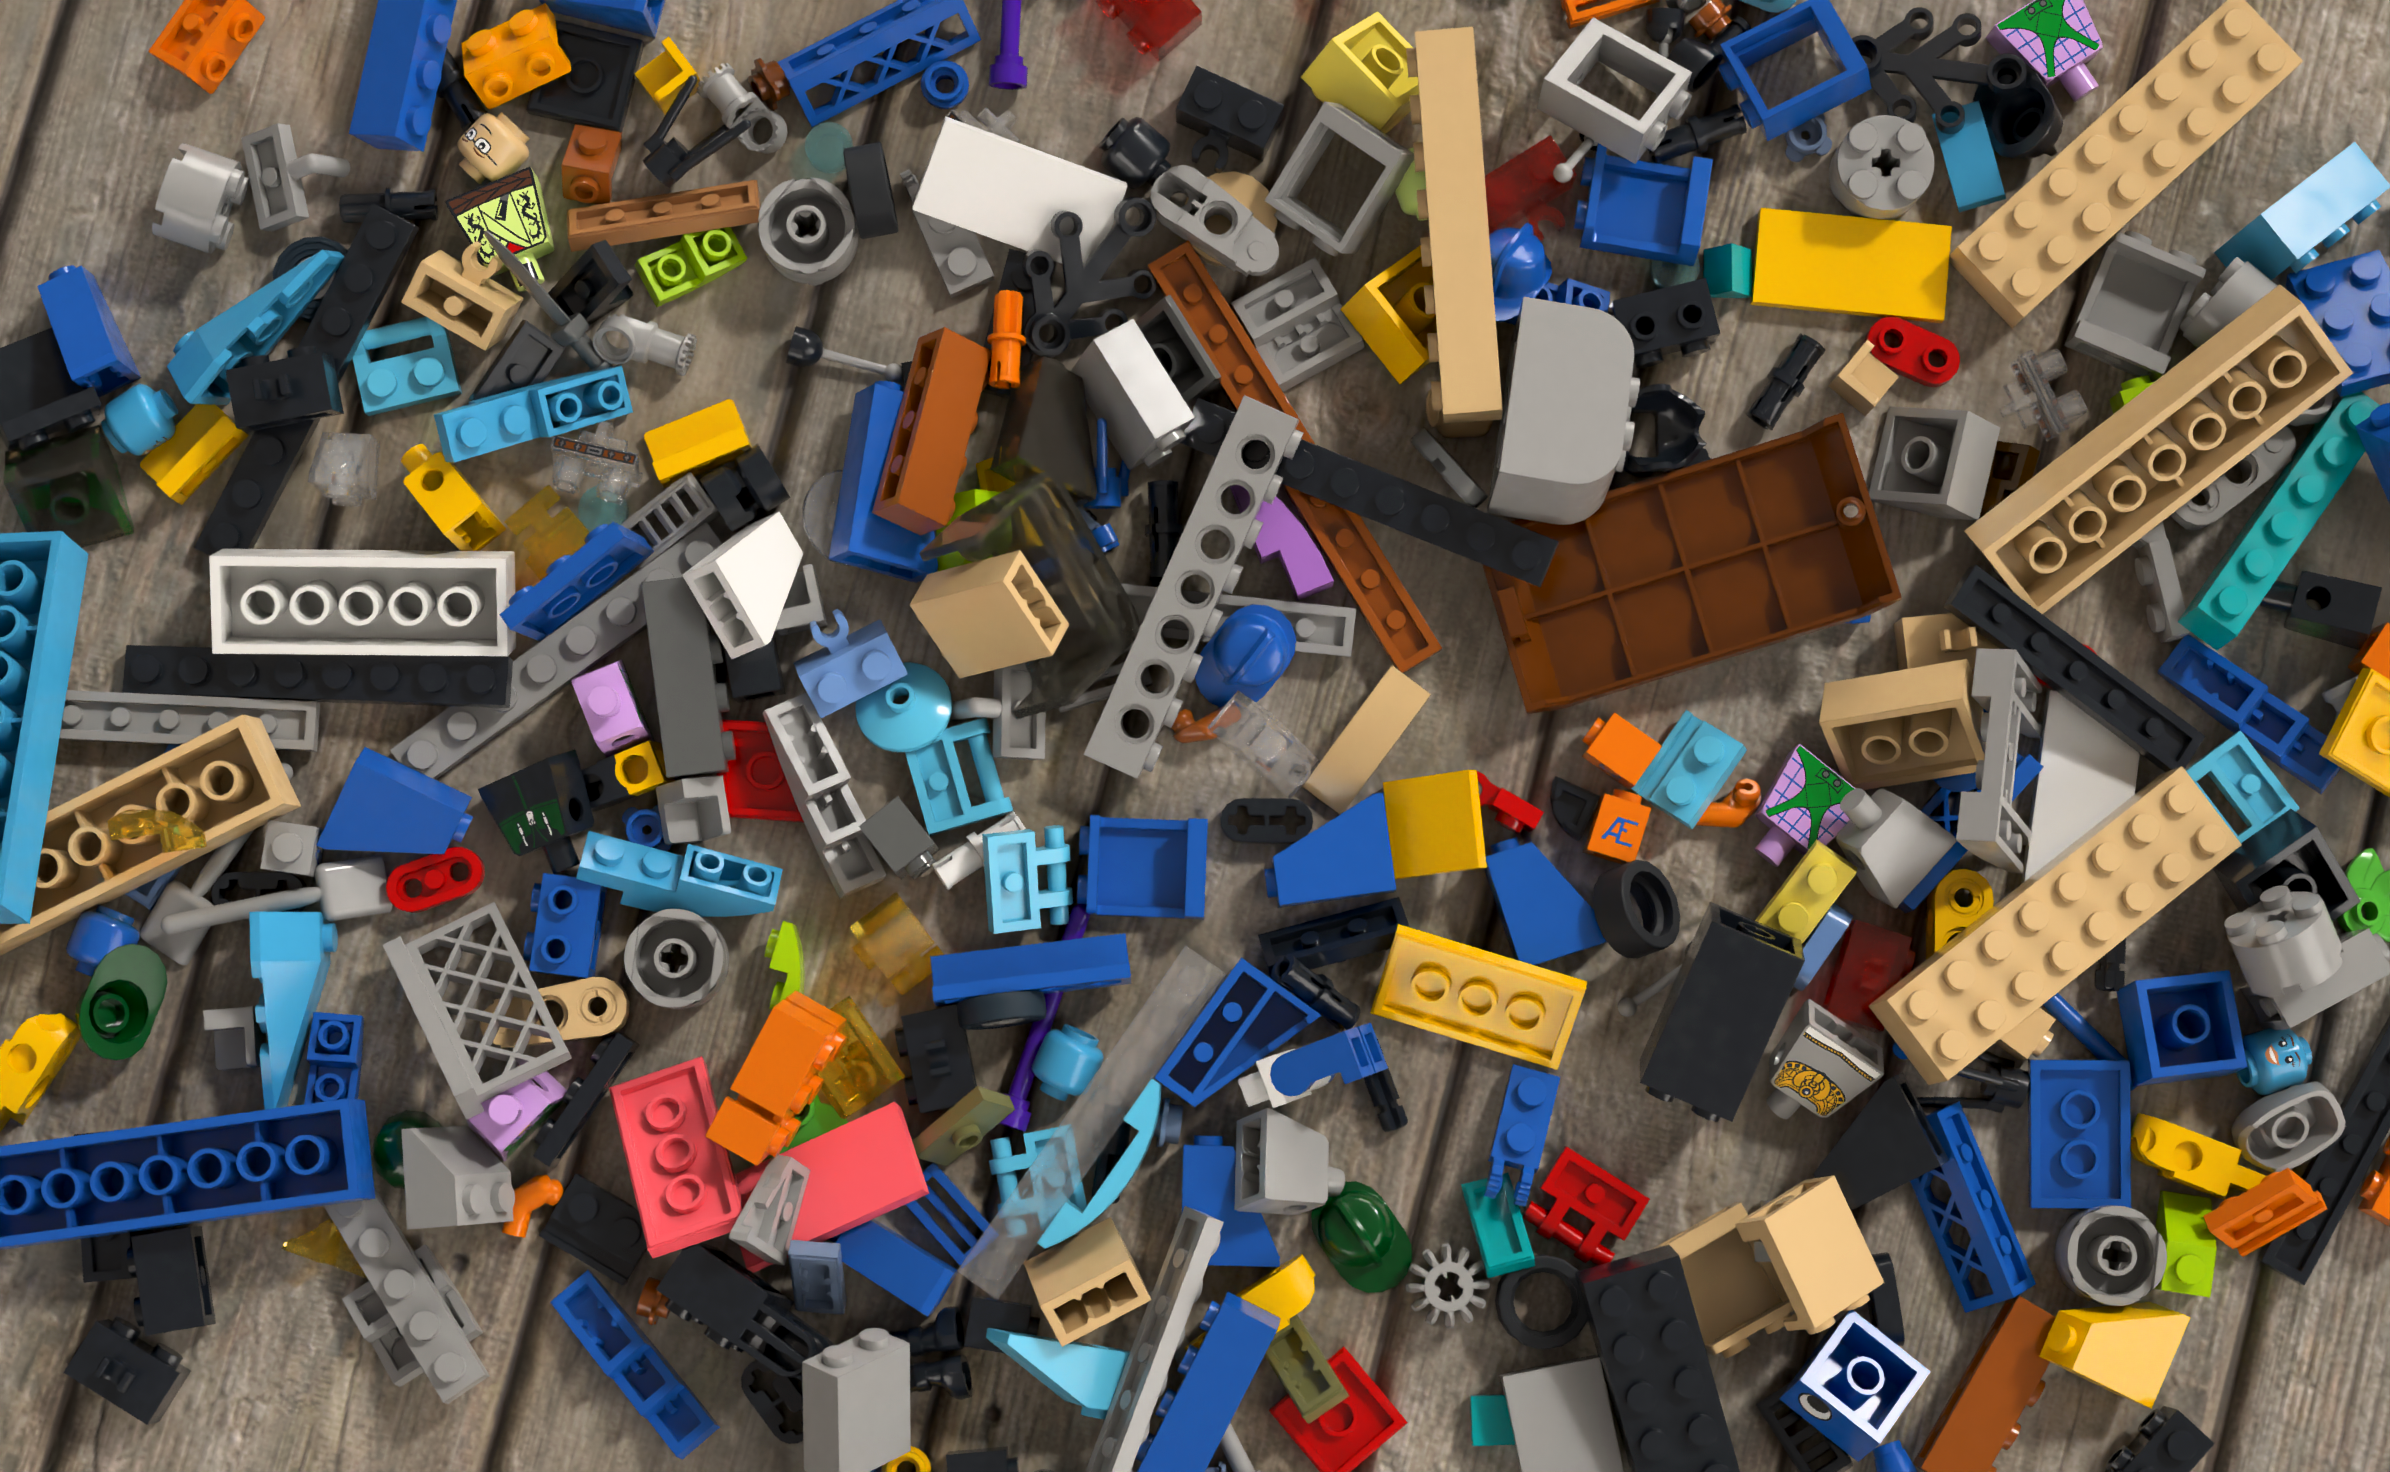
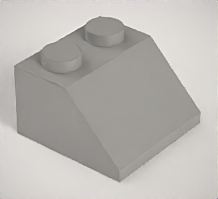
M1889 406L1869 489L1871 501L1938 518L1977 521L1980 518L2000 427L1966 410Z
M467 1126L401 1129L407 1230L514 1221L513 1206L515 1203V1192L511 1185V1172Z

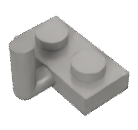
M277 123L241 138L260 230L273 232L309 218L302 177L316 173L344 178L350 172V163L344 158L313 153L297 158L290 125Z
M1029 661L994 670V698L973 697L952 702L950 720L957 721L973 717L993 718V758L1045 759L1046 662Z

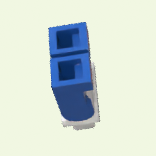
M1370 1022L1296 1050L1294 1048L1258 1060L1256 1064L1259 1071L1242 1077L1238 1081L1248 1107L1270 1100L1272 1107L1275 1108L1311 1095L1312 1090L1327 1085L1339 1072L1344 1083L1348 1084L1388 1069V1066Z

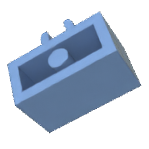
M839 609L832 611L838 623L837 629L833 633H823L820 631L815 620L810 622L813 638L824 647L794 662V665L820 718L908 675L881 619L849 635L848 622Z

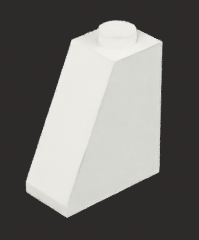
M780 512L745 526L682 574L731 659L763 647L771 641L802 559L803 551Z

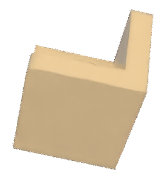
M1868 340L1829 385L1832 390L1865 417L1899 378V376L1869 353L1875 345Z

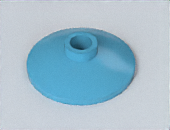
M904 662L903 664L908 675L856 701L855 710L858 725L864 736L877 747L891 752L918 750L936 740L947 727L953 706L949 687L936 671L925 665ZM900 696H909L908 700L903 704L893 703Z

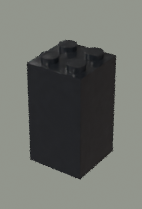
M1710 902L1640 1058V1083L1646 1085L1645 1091L1655 1098L1666 1102H1673L1675 1097L1693 1105L1691 1110L1695 1114L1707 1120L1718 1122L1720 1117L1733 1122L1805 962L1801 940Z

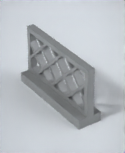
M495 902L407 944H404L401 936L383 944L387 956L466 1120L485 1111L481 1104L482 1102L572 1059ZM488 922H494L497 930L489 946L469 942L474 929ZM502 943H504L507 951L500 949ZM439 946L452 949L444 968L425 964L421 956ZM463 952L484 956L476 976L455 971ZM495 959L515 965L507 984L486 979ZM432 977L439 978V980H438V982H437L436 985H435V983H434ZM521 979L526 988L518 986ZM450 981L471 986L462 1005L442 1000ZM481 989L502 994L494 1013L473 1008ZM513 997L533 1001L534 1004L526 1021L505 1016ZM450 1014L457 1015L454 1023ZM539 1017L541 1018L544 1026L537 1024ZM468 1018L489 1023L481 1043L461 1039L460 1035ZM500 1026L521 1031L513 1051L491 1046ZM532 1034L551 1039L555 1046V1049L537 1058L523 1054ZM468 1052L475 1053L473 1061L471 1060ZM486 1056L507 1061L502 1075L482 1083L478 1074Z

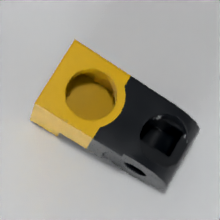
M646 741L581 770L592 812L606 809L625 800L656 790L655 787L675 781V779L666 777L661 743Z

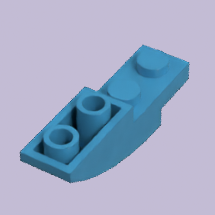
M613 366L599 371L575 374L469 402V405L434 414V419L445 462L455 463L535 438L556 436L633 413L623 368L622 366Z
M588 831L576 879L623 891L620 901L622 905L655 912L665 909H683L701 917H728L773 911L783 869L691 844L687 845L685 854L682 856Z

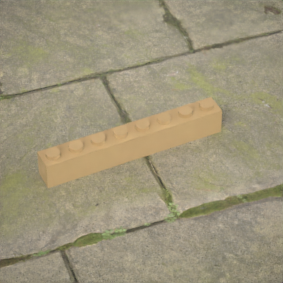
M1473 27L1415 31L1416 47L1406 48L1408 78L1418 77L1419 95H1410L1412 125H1422L1423 142L1413 143L1415 172L1425 171L1426 189L1417 190L1419 219H1429L1430 237L1420 238L1422 267L1432 266L1433 285H1424L1426 315L1436 314L1437 333H1427L1429 363L1439 362L1441 380L1431 381L1433 411L1443 410L1444 424L1502 420V397Z

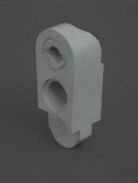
M1180 165L1172 167L1155 180L1151 189L1150 200L1156 212V219L1163 226L1186 241L1189 240L1192 245L1235 272L1237 270L1246 277L1248 274L1262 276L1275 268L1279 257V246L1275 239L1276 234L1254 218L1253 213L1211 179H1208L1195 168ZM1176 193H1184L1188 197V202L1185 206L1178 207L1170 201L1171 197ZM1214 215H1222L1228 218L1232 226L1226 233L1221 235L1213 234L1206 229V220Z
M2285 426L2237 463L2242 471L2241 483L2230 482L2225 474H2223L2201 491V494L2205 496L2203 506L2195 505L2192 500H2189L2170 516L2185 529L2193 531L2205 528L2220 519L2292 461L2291 456L2296 447L2292 431Z

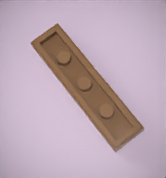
M750 180L567 210V226L571 252L587 250L592 244L606 240L610 246L758 223L761 207L757 180Z

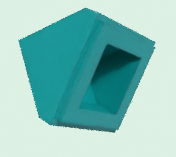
M1730 243L1703 250V278L1707 280L1711 298L1752 297V249Z

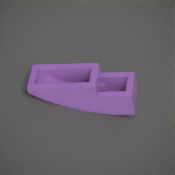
M1231 486L1230 489L1238 509L1242 513L1250 504L1249 492L1243 486ZM1275 497L1272 505L1263 501L1256 516L1257 520L1263 522V526L1254 544L1260 563L1262 564L1279 557L1296 601L1333 587L1334 580L1320 551L1303 525L1277 497Z

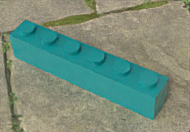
M2363 392L2342 397L2338 396L2332 401V406L2326 416L2314 425L2293 455L2292 461L2286 465L2178 620L2179 624L2216 651L2238 636L2366 451L2355 426L2369 418L2371 412L2381 405Z

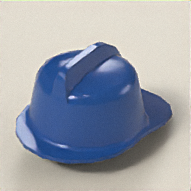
M1528 222L1521 229L1506 227L1497 229L1489 235L1496 322H1506L1517 318L1523 297L1536 298L1552 275L1551 262L1545 255L1543 244L1534 235L1533 226Z
M1251 604L1237 609L1225 620L1200 653L1203 659L1195 675V680L1202 695L1210 703L1218 707L1234 702L1240 709L1253 706L1264 697L1289 666L1295 654L1296 636L1291 622L1281 611L1268 605Z

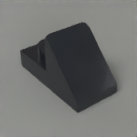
M603 240L592 244L548 294L568 317L579 312L588 322V325H591L633 296V291L628 285L632 278L608 242Z

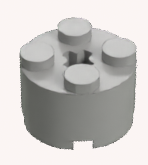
M1891 115L1874 116L1854 125L1837 148L1830 163L1829 183L1834 197L1854 217L1895 220L1906 213L1920 199L1933 177L1934 154L1926 137V132L1916 123H1911L1906 119ZM1876 162L1883 163V167L1889 169L1890 172L1886 177L1881 176L1880 168L1873 167Z
M182 143L178 149L184 155L183 160L172 158L156 202L155 210L164 213L162 225L153 222L152 233L155 236L212 254L216 248L225 251L229 246L234 231V223L229 222L233 203L242 205L248 191L250 179L244 176L241 162Z
M821 178L791 179L776 186L764 199L759 210V238L769 261L780 274L795 282L817 286L835 278L849 266L857 251L859 232L848 199L835 185ZM803 225L808 228H812L815 225L818 233L813 237L806 235L802 238L799 229Z
M2236 257L2218 278L2219 282L2211 290L2210 293L2213 297L2206 292L2203 293L2186 313L2187 317L2179 325V328L2184 332L2183 337L2199 348L2278 285L2250 262L2244 263L2240 258Z
M2275 886L2261 894L2260 902L2243 912L2231 915L2224 922L2228 940L2249 988L2259 996H2285L2282 988L2296 984L2299 985L2301 992L2330 978L2342 965L2343 960L2340 952L2344 953L2325 903L2319 894L2290 892L2287 886Z
M665 909L645 919L630 934L624 952V965L632 985L645 999L662 1007L683 1010L700 1006L712 1000L720 990L728 974L729 951L721 931L707 919L683 909ZM681 946L682 954L688 956L687 965H680L678 972L674 973V966L666 963V958L668 954H676L677 947Z
M2103 1205L2082 1209L2070 1215L2061 1228L2056 1240L2055 1262L2063 1284L2079 1297L2094 1303L2125 1306L2141 1300L2159 1284L2166 1269L2167 1251L2161 1234L2158 1233L2155 1226L2144 1214L2125 1206ZM2110 1248L2118 1251L2117 1261H2109L2108 1263L2107 1260L2102 1258L2103 1250Z

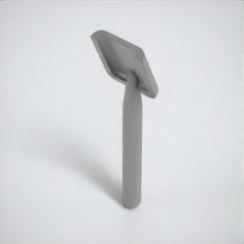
M282 763L290 781L293 777V768L287 763ZM253 831L218 847L199 872L191 889L177 880L169 882L139 931L140 937L181 965H188L210 927L176 934H166L161 929V920L167 915L214 906L203 896L213 887L217 879L221 877Z
M381 855L322 863L315 868L314 872L317 887L296 888L167 915L161 920V929L166 934H176L248 919L249 912H282L318 901L320 902L322 915L328 921L390 913L392 903L386 892L387 877L384 861Z

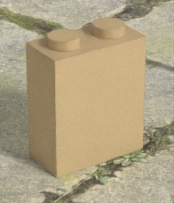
M1021 550L927 574L910 603V607L917 619L923 624L940 649L942 656L948 661L959 678L1053 656L1069 626V623Z
M1111 1217L1023 1262L1039 1305L1062 1347L1151 1301L1134 1260Z

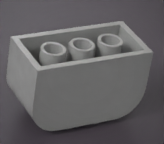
M1523 297L1510 341L1502 399V420L1499 421L1487 513L1567 525L1587 519L1604 502L1615 471L1622 472L1626 451L1631 449L1635 423L1629 421L1632 407L1635 408L1640 386V379L1632 377L1634 363L1632 339L1626 328L1612 315L1595 308Z

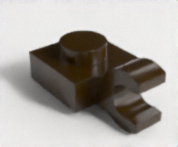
M1997 441L1980 518L2033 477L2040 454L2039 450L2031 445Z

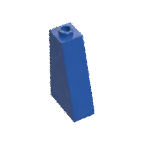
M876 381L873 385L855 394L829 560L917 583L924 580L927 574L937 572L938 562L934 531L918 535L872 513L904 394L903 387L898 383Z

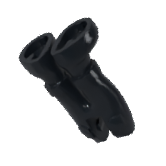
M957 1306L943 1308L938 1313L935 1322L924 1330L921 1326H917L908 1330L888 1331L890 1335L910 1343V1357L925 1356L928 1352L962 1350L965 1343L963 1322ZM962 1354L931 1363L923 1361L910 1365V1393L915 1391H931L932 1386L946 1389L955 1399L962 1400L972 1397V1378L966 1356Z

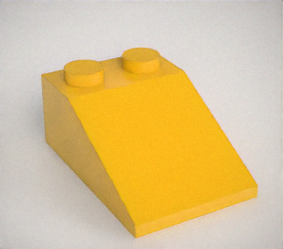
M1421 245L1366 283L1340 309L1399 384H1402L1429 364L1427 333H1437L1436 314L1426 315L1424 285H1433L1432 266L1422 267Z

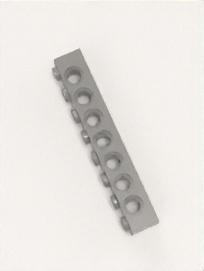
M1246 395L1243 396L1083 755L1136 779L1141 775L1143 769L1149 772L1153 771L1163 748V745L1156 743L1163 724L1172 728L1183 704L1182 700L1175 698L1183 680L1192 683L1203 659V656L1195 653L1203 635L1212 639L1223 615L1222 611L1215 609L1223 591L1232 594L1242 573L1243 567L1235 564L1243 546L1249 549L1253 548L1263 526V522L1256 519L1263 501L1272 505L1281 486L1283 477L1276 475L1282 458L1284 456L1292 460L1304 433L1296 430L1299 419ZM1252 441H1262L1270 449L1269 462L1260 469H1251L1243 461V450ZM1234 485L1243 486L1250 495L1248 508L1240 514L1228 512L1222 502L1224 492ZM1212 530L1224 532L1230 541L1228 553L1220 559L1209 557L1203 550V539ZM1191 575H1200L1209 583V596L1202 603H1192L1183 594L1184 581ZM1170 620H1180L1189 628V640L1181 648L1169 646L1163 638V628ZM1149 665H1161L1168 671L1170 681L1164 691L1153 692L1144 685L1143 673ZM1138 709L1148 716L1150 726L1145 735L1136 737L1126 732L1123 726V718L1127 711Z

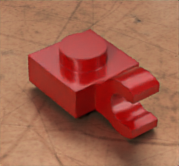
M1477 771L1478 785L1481 789L1479 795L1480 807L1488 806L1489 809L1496 812L1497 815L1494 821L1516 834H1520L1522 829L1531 833L1544 812L1506 789H1500L1495 786L1484 774Z

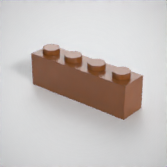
M946 327L918 338L872 513L918 535L947 526L955 511V501L953 499L958 479L964 473L967 465L965 452L969 437L975 430L978 422L976 410L980 395L989 380L990 373L987 368L991 350Z
M2019 1295L2004 1302L1913 1461L1914 1466L1924 1472H1996L1997 1468L1992 1464L2001 1448L2008 1450L2016 1440L2021 1429V1425L2017 1423V1420L2026 1405L2029 1407L2034 1406L2045 1388L2046 1382L2041 1380L2050 1362L2039 1357L2054 1323L2055 1316Z

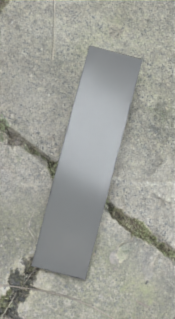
M808 693L764 710L763 716L795 803L839 898L842 899L882 881L886 877V873L870 841L859 828L866 819L847 784L851 776Z

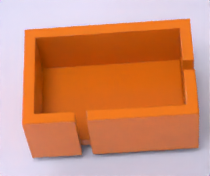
M794 991L785 1000L783 999L775 1005L730 1088L739 1094L738 1098L734 1100L729 1096L725 1097L705 1137L756 1166L769 1155L776 1158L783 1146L786 1148L789 1146L801 1125V1121L795 1118L796 1114L799 1115L806 1104L810 1105L824 1082L823 1078L817 1076L819 1071L822 1072L829 1061L833 1063L841 1051L847 1036L840 1032L847 1019L798 991Z

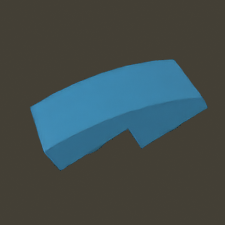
M1979 101L1962 105L1965 112V123L1963 128L1955 134L1942 133L1936 126L1935 114H1932L1934 127L1959 212L2006 199ZM1948 112L1941 118L1944 122L1953 123L1959 116L1956 113Z

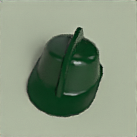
M127 944L117 947L106 954L95 968L87 989L81 994L76 1004L75 1018L81 1038L90 1051L103 1059L118 1061L132 1057L143 1048L150 1035L153 1023L163 1002L168 982L164 964L158 954L148 947Z
M1357 1181L1345 1182L1339 1196L1335 1198L1328 1197L1325 1205L1312 1210V1230L1318 1244L1341 1277L1352 1287L1366 1293L1384 1292L1397 1286L1407 1275L1412 1262L1411 1243L1393 1212L1372 1187Z

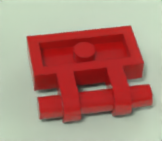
M1564 1146L1539 1187L1556 1199L1548 1211L1531 1201L1522 1214V1218L1536 1226L1535 1232L1549 1240L1552 1236L1574 1250L1573 1256L1585 1264L1590 1260L1596 1265L1611 1262L1615 1256L1614 1252L1600 1244L1606 1232L1608 1231L1622 1241H1625L1650 1198L1567 1146ZM1569 1207L1593 1222L1586 1234L1562 1220Z

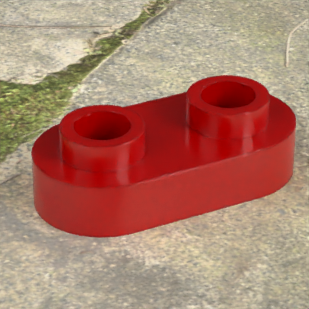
M1882 318L1866 334L1865 342L1868 340L1875 345L1869 353L1891 371L1924 386H1942L1959 369L1960 355L1956 346L1951 341L1901 318ZM1886 333L1896 334L1900 340L1899 347H1888L1884 342V335ZM1929 353H1939L1944 359L1943 366L1939 368L1933 367L1928 361Z
M451 847L444 854H431L395 868L387 880V896L390 902L402 911L410 913L422 912L474 893L484 880V864L481 858L472 850L464 847ZM460 863L466 864L469 870L467 878L463 881H456L452 874L454 867ZM417 879L422 884V891L417 897L411 898L407 894L406 887L410 881Z

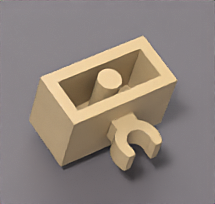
M478 241L469 245L464 250L462 262L444 251L438 250L420 262L401 303L486 351L504 339L524 298L489 278L501 269L503 262L496 255L492 257L488 267L482 266L477 260V252L481 247V243Z
M1952 613L1906 617L1894 623L1899 670L1967 659L1974 675L1976 648L1999 649L1976 632V627L1968 626Z

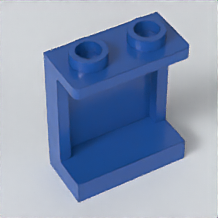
M1598 143L1594 158L1585 157L1580 185L1588 186L1589 190L1587 201L1578 200L1573 229L1582 230L1579 248L1694 266L1701 244L1713 159L1694 156L1690 169L1640 160L1634 164L1626 158L1607 155V148Z
M1090 815V826H1080L1079 855L1089 856L1088 875H1078L1077 904H1087L1086 913L1093 916L1204 920L1208 819L1162 820L1100 817V815Z

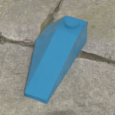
M321 250L202 325L195 332L190 331L185 334L175 345L173 352L176 355L167 365L182 396L190 404L228 405L231 397L225 370L239 368V360L243 358L268 355L337 271L345 256L337 251Z
M249 912L252 978H259L261 984H263V994L259 997V1004L255 1006L256 1023H259L261 1032L268 1035V1043H263L260 1048L263 1098L266 1110L287 1107L311 1030L313 1012L317 1010L331 964L330 952L337 951L338 934L336 924L326 920L321 912Z

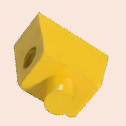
M418 444L410 448L403 455L401 463L410 473L404 478V485L442 533L460 551H480L507 529L456 466L451 462H445L444 454L441 451L432 455L424 444Z

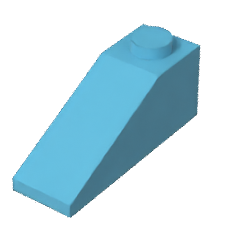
M987 1328L986 1338L1060 1398L1064 1401L1081 1405V1415L1098 1419L1106 1418L1130 1351L1075 1341L1062 1347L1056 1338Z

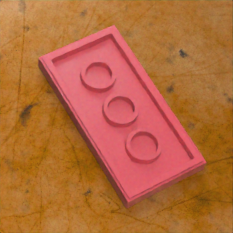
M701 1056L609 1087L647 1249L652 1259L730 1233L743 1210V1204L729 1150L705 1137L718 1112V1107L707 1065L703 1057Z
M896 1102L890 1103L778 1154L792 1157L810 1169L792 1240L826 1241L929 1194L902 1108ZM770 1159L761 1162L758 1166L754 1165L735 1174L743 1208ZM740 1246L746 1269L752 1273L773 1264L762 1260Z

